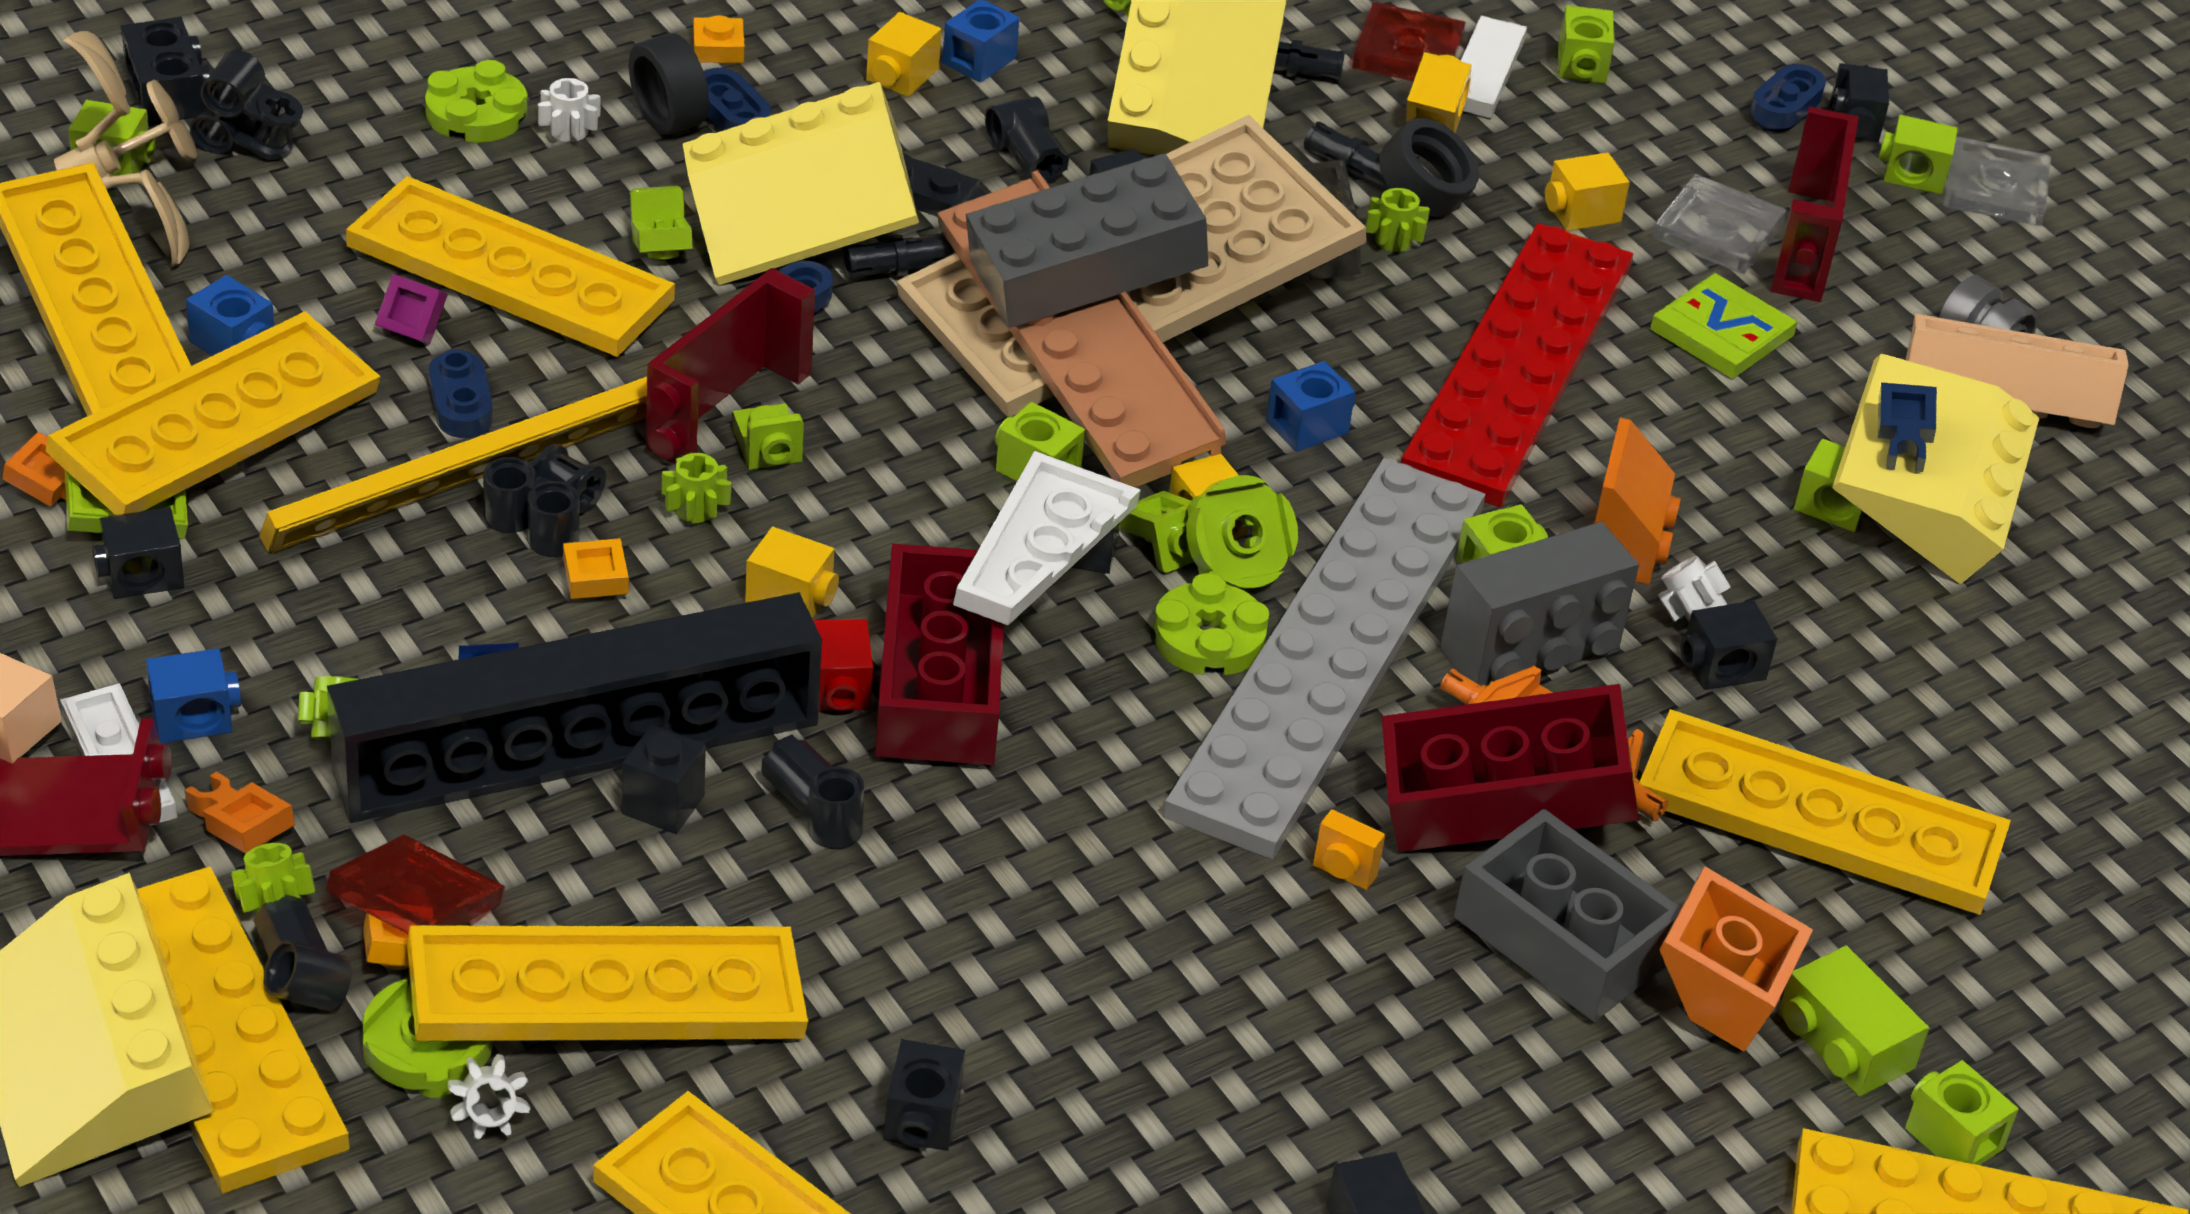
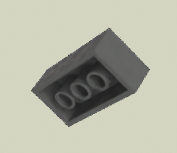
M1166 153L966 214L970 261L1008 329L1209 266L1206 217Z

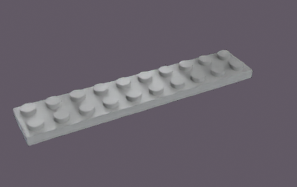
M1383 458L1167 797L1163 818L1274 860L1457 554L1463 519L1480 515L1482 512L1485 493L1414 469L1409 465Z

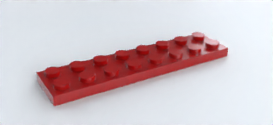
M1537 223L1404 452L1401 463L1485 493V503L1501 508L1628 275L1634 253L1616 248L1607 242H1597L1569 233L1560 227Z

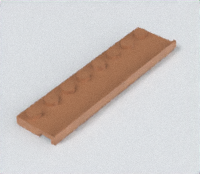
M1038 170L1032 172V178L937 213L939 229L1000 317V313L970 261L966 214L1050 188ZM1126 292L1009 328L1072 422L1085 429L1084 439L1113 480L1136 488L1171 474L1172 467L1180 465L1184 460L1204 452H1208L1210 456L1221 454V446L1226 444L1223 425Z

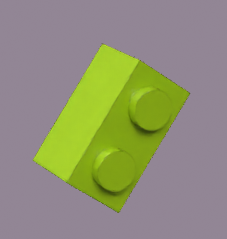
M1847 945L1794 970L1787 982L1778 1012L1785 1020L1789 1029L1796 1035H1799L1826 1062L1830 1071L1837 1077H1840L1859 1097L1914 1070L1930 1028Z

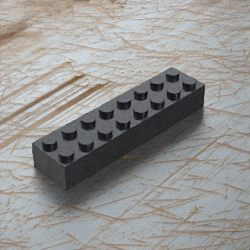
M800 592L328 685L332 773L349 822L353 823L621 767L624 760L651 724L706 744V749L817 726L822 638Z

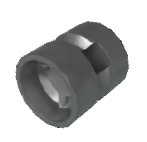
M1978 275L1969 276L1953 290L1939 318L2030 334L2035 333L2038 325V314L2035 310L2014 297L2003 301V292Z

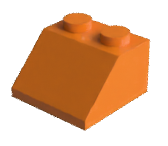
M1620 417L1595 523L1603 522L1639 563L1635 582L1650 585L1654 564L1666 565L1673 533L1663 531V528L1674 530L1681 498L1670 496L1675 477L1673 470L1630 419Z
M1704 866L1659 950L1689 1020L1745 1052L1774 1010L1813 929Z

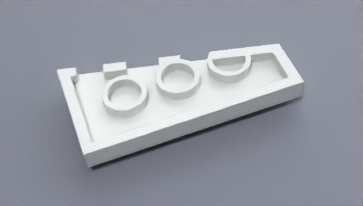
M1034 451L960 581L953 605L1009 625L1137 507L1141 490Z

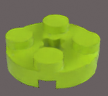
M484 60L477 63L474 67L436 71L428 77V89L425 94L426 118L430 126L444 136L449 137L450 129L454 132L465 133V142L485 143L497 141L515 133L519 129V120L522 117L526 119L528 113L527 91L521 81L513 75L505 73V66L501 62Z
M1240 475L1219 480L1209 485L1201 495L1194 497L1187 509L1186 531L1189 551L1195 564L1198 566L1199 574L1212 573L1219 575L1225 580L1226 584L1241 590L1265 586L1275 581L1284 572L1279 571L1285 566L1288 557L1294 555L1298 543L1296 516L1290 502L1282 493L1276 494L1269 486L1263 484L1266 481L1256 476ZM1240 517L1242 526H1251L1253 537L1245 539V548L1241 547L1232 535V528L1235 527V520Z
M1202 573L1195 576L1192 583L1173 588L1159 600L1156 606L1153 627L1156 633L1155 644L1159 653L1168 662L1184 671L1204 675L1205 667H1224L1223 675L1237 674L1250 668L1264 647L1269 610L1247 592L1226 584L1221 576L1212 573ZM1212 625L1218 628L1211 627L1206 630H1203L1200 628V626Z
M408 979L395 982L384 988L370 1001L364 1012L363 1055L366 1065L389 1083L406 1089L418 1090L421 1095L427 1098H442L452 1093L448 1088V1081L460 1080L463 1082L470 1073L466 1059L471 1057L477 1062L479 1067H482L488 1061L493 1050L494 1041H416L411 987H408Z

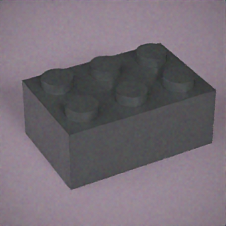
M1599 522L1458 564L1455 569L1440 650L1459 673L1480 686H1488L1493 681L1532 666H1536L1541 672L1556 670L1564 665L1618 649L1622 640L1639 563L1603 522Z
M1543 809L1464 867L1454 918L1595 1022L1666 966L1659 949L1681 907L1550 812Z

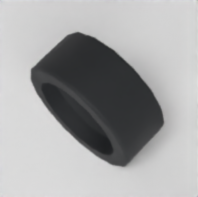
M667 33L636 43L629 55V78L635 100L646 121L661 135H671L701 125L708 116L709 92L703 68L689 43L677 33Z
M1414 118L1404 123L1384 145L1379 155L1380 171L1387 186L1390 189L1404 188L1414 192L1419 198V207H1429V216L1444 217L1453 212L1475 189L1479 180L1478 164L1471 149L1459 135L1447 126L1431 119ZM1415 154L1431 163L1441 174L1443 181L1429 173L1417 160Z

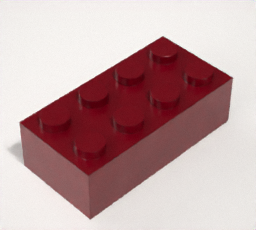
M892 543L875 757L995 765L1000 711L1004 624L953 605L957 587L978 550Z
M1620 684L1382 716L1388 805L1398 852L1502 839L1543 809L1550 812L1572 829L1639 821Z

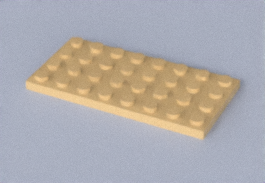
M1247 115L1166 154L1206 217L1209 266L1126 293L1160 340L1165 342L1365 244L1366 227L1250 115ZM957 253L897 281L898 294L901 300L1007 417L1016 415L1031 401L1038 404L1055 396Z

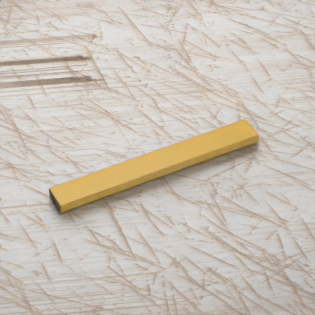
M647 377L268 511L259 537L267 552L274 553L482 478L486 466L496 459L514 457L529 461L537 458L551 444L567 447L647 418Z

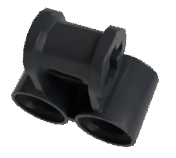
M232 50L224 55L202 85L201 97L204 106L191 122L190 134L198 147L209 153L224 154L236 143L267 160L284 159L291 152L293 146L291 132L293 127H296L301 121L304 112L302 105L292 95L263 84L265 71L257 58L248 52ZM281 108H284L285 113L279 117ZM271 134L268 143H265L264 138Z
M559 444L547 446L530 463L514 457L496 459L486 466L483 474L485 521L493 530L502 533H517L528 528V543L533 551L545 557H562L563 543L579 542L580 514L590 510L602 495L606 483V472L596 464L586 466L571 458L568 450Z

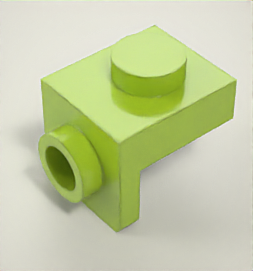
M681 187L634 188L630 191L632 241L640 253L647 252L648 258L670 259L678 257L679 250L693 249L692 228L684 218V200Z

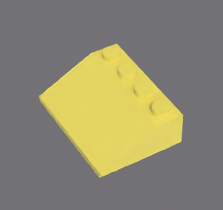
M1132 0L1108 117V148L1126 151L1136 148L1139 153L1156 156L1163 153L1167 154L1247 115H1250L1263 128L1287 0Z
M880 82L864 87H854L842 94L816 102H806L791 110L765 118H755L746 124L717 133H707L695 140L682 143L692 193L718 286L919 223L897 127Z
M1880 354L1874 359L1832 488L1956 582L1962 584L2004 549L2039 417L2031 411L2026 403L2013 398L1999 386ZM1881 382L1937 387L1936 433L1933 443H1926V462L1923 472H1915L1916 460L1909 454L1897 455L1895 470L1886 469L1891 439L1878 438V396Z
M130 873L66 896L0 950V1128L14 1178L19 1188L214 1112L152 920Z

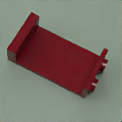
M1814 107L1808 108L1788 193L1827 200V204L1825 206L1793 199L1772 281V293L1816 302L1822 301L1843 221L1859 116Z
M771 268L647 364L646 449L675 465L677 458H681L686 454L697 453L698 419L763 367L798 385L809 377L812 373L815 289Z
M141 718L133 754L18 758L13 764L0 759V856L145 851L151 825H158L161 818V796L159 792L161 780H168L171 774L170 747L167 743H160L154 719Z

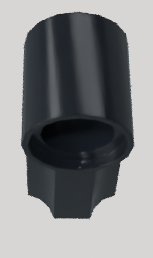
M1033 96L992 105L986 109L985 127L990 143L996 150L1008 149L1029 178H1032L1033 171L1038 170L1046 183L1051 184L1056 182L1062 172L1068 170L1069 154L1049 129L1048 114L1039 97Z
M792 734L776 741L769 754L762 759V775L809 819V835L813 841L828 848H845L856 843L863 834L864 781L861 776L848 768L833 767L805 740H798Z
M284 895L277 901L264 903L253 921L268 956L264 971V985L267 993L273 997L331 1012L343 1002L349 990L352 971L350 961L346 956L327 950L305 900L291 895Z

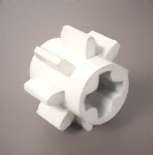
M574 78L559 79L551 84L550 91H541V103H538V125H550V133L554 138L564 142H576L587 136L588 129H598L600 95H588V86L583 81Z
M1694 556L1674 566L1661 577L1667 590L1661 592L1658 596L1673 621L1685 616L1689 622L1692 610L1727 605L1721 593L1728 590L1730 585L1715 561L1704 567L1698 556Z
M497 1054L493 1059L492 1066L479 1067L477 1062L469 1057L466 1060L470 1073L464 1081L449 1080L447 1084L449 1090L455 1095L462 1096L464 1101L451 1109L450 1113L453 1120H463L470 1115L474 1120L472 1125L473 1134L477 1139L483 1136L486 1127L499 1126L505 1135H510L511 1127L508 1120L514 1111L519 1113H528L530 1111L528 1102L523 1098L516 1097L514 1092L528 1082L524 1072H517L507 1077L504 1073L505 1060L503 1055ZM489 1083L494 1091L500 1090L498 1093L500 1104L497 1107L488 1109L484 1102H478L480 1096L477 1089L483 1084Z

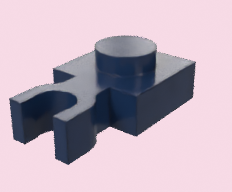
M1881 382L1878 396V438L1891 439L1886 469L1895 470L1897 455L1909 454L1916 460L1915 472L1924 471L1926 443H1933L1936 433L1937 387Z

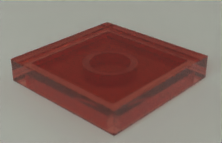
M1373 2L1354 53L1352 68L1414 81L1424 52L1438 56L1451 55L1457 57L1464 36L1466 22Z
M405 834L331 870L326 886V891L330 892V894L406 934L409 932V926H462L501 905L505 889L504 885Z

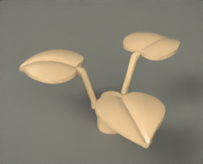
M76 32L66 37L63 42L71 45L86 60L114 108L90 133L75 141L77 148L54 159L55 167L57 170L94 163L106 190L113 186L142 184L149 193L165 228L172 256L171 267L181 263L190 246V238L183 217L163 184L157 182L148 170L113 176V172L120 169L118 156L169 132L181 157L186 161H191L197 158V149L193 138L185 124L179 120L178 110L168 93L158 81L152 80L147 83V91L163 123L114 148L106 140L97 143L96 140L121 116H126L130 113V107L125 96L126 88L106 46L91 32Z

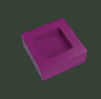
M392 274L374 325L430 345L448 294Z

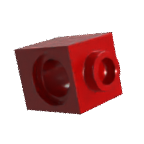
M867 619L813 620L822 638L819 711L870 710L873 661Z

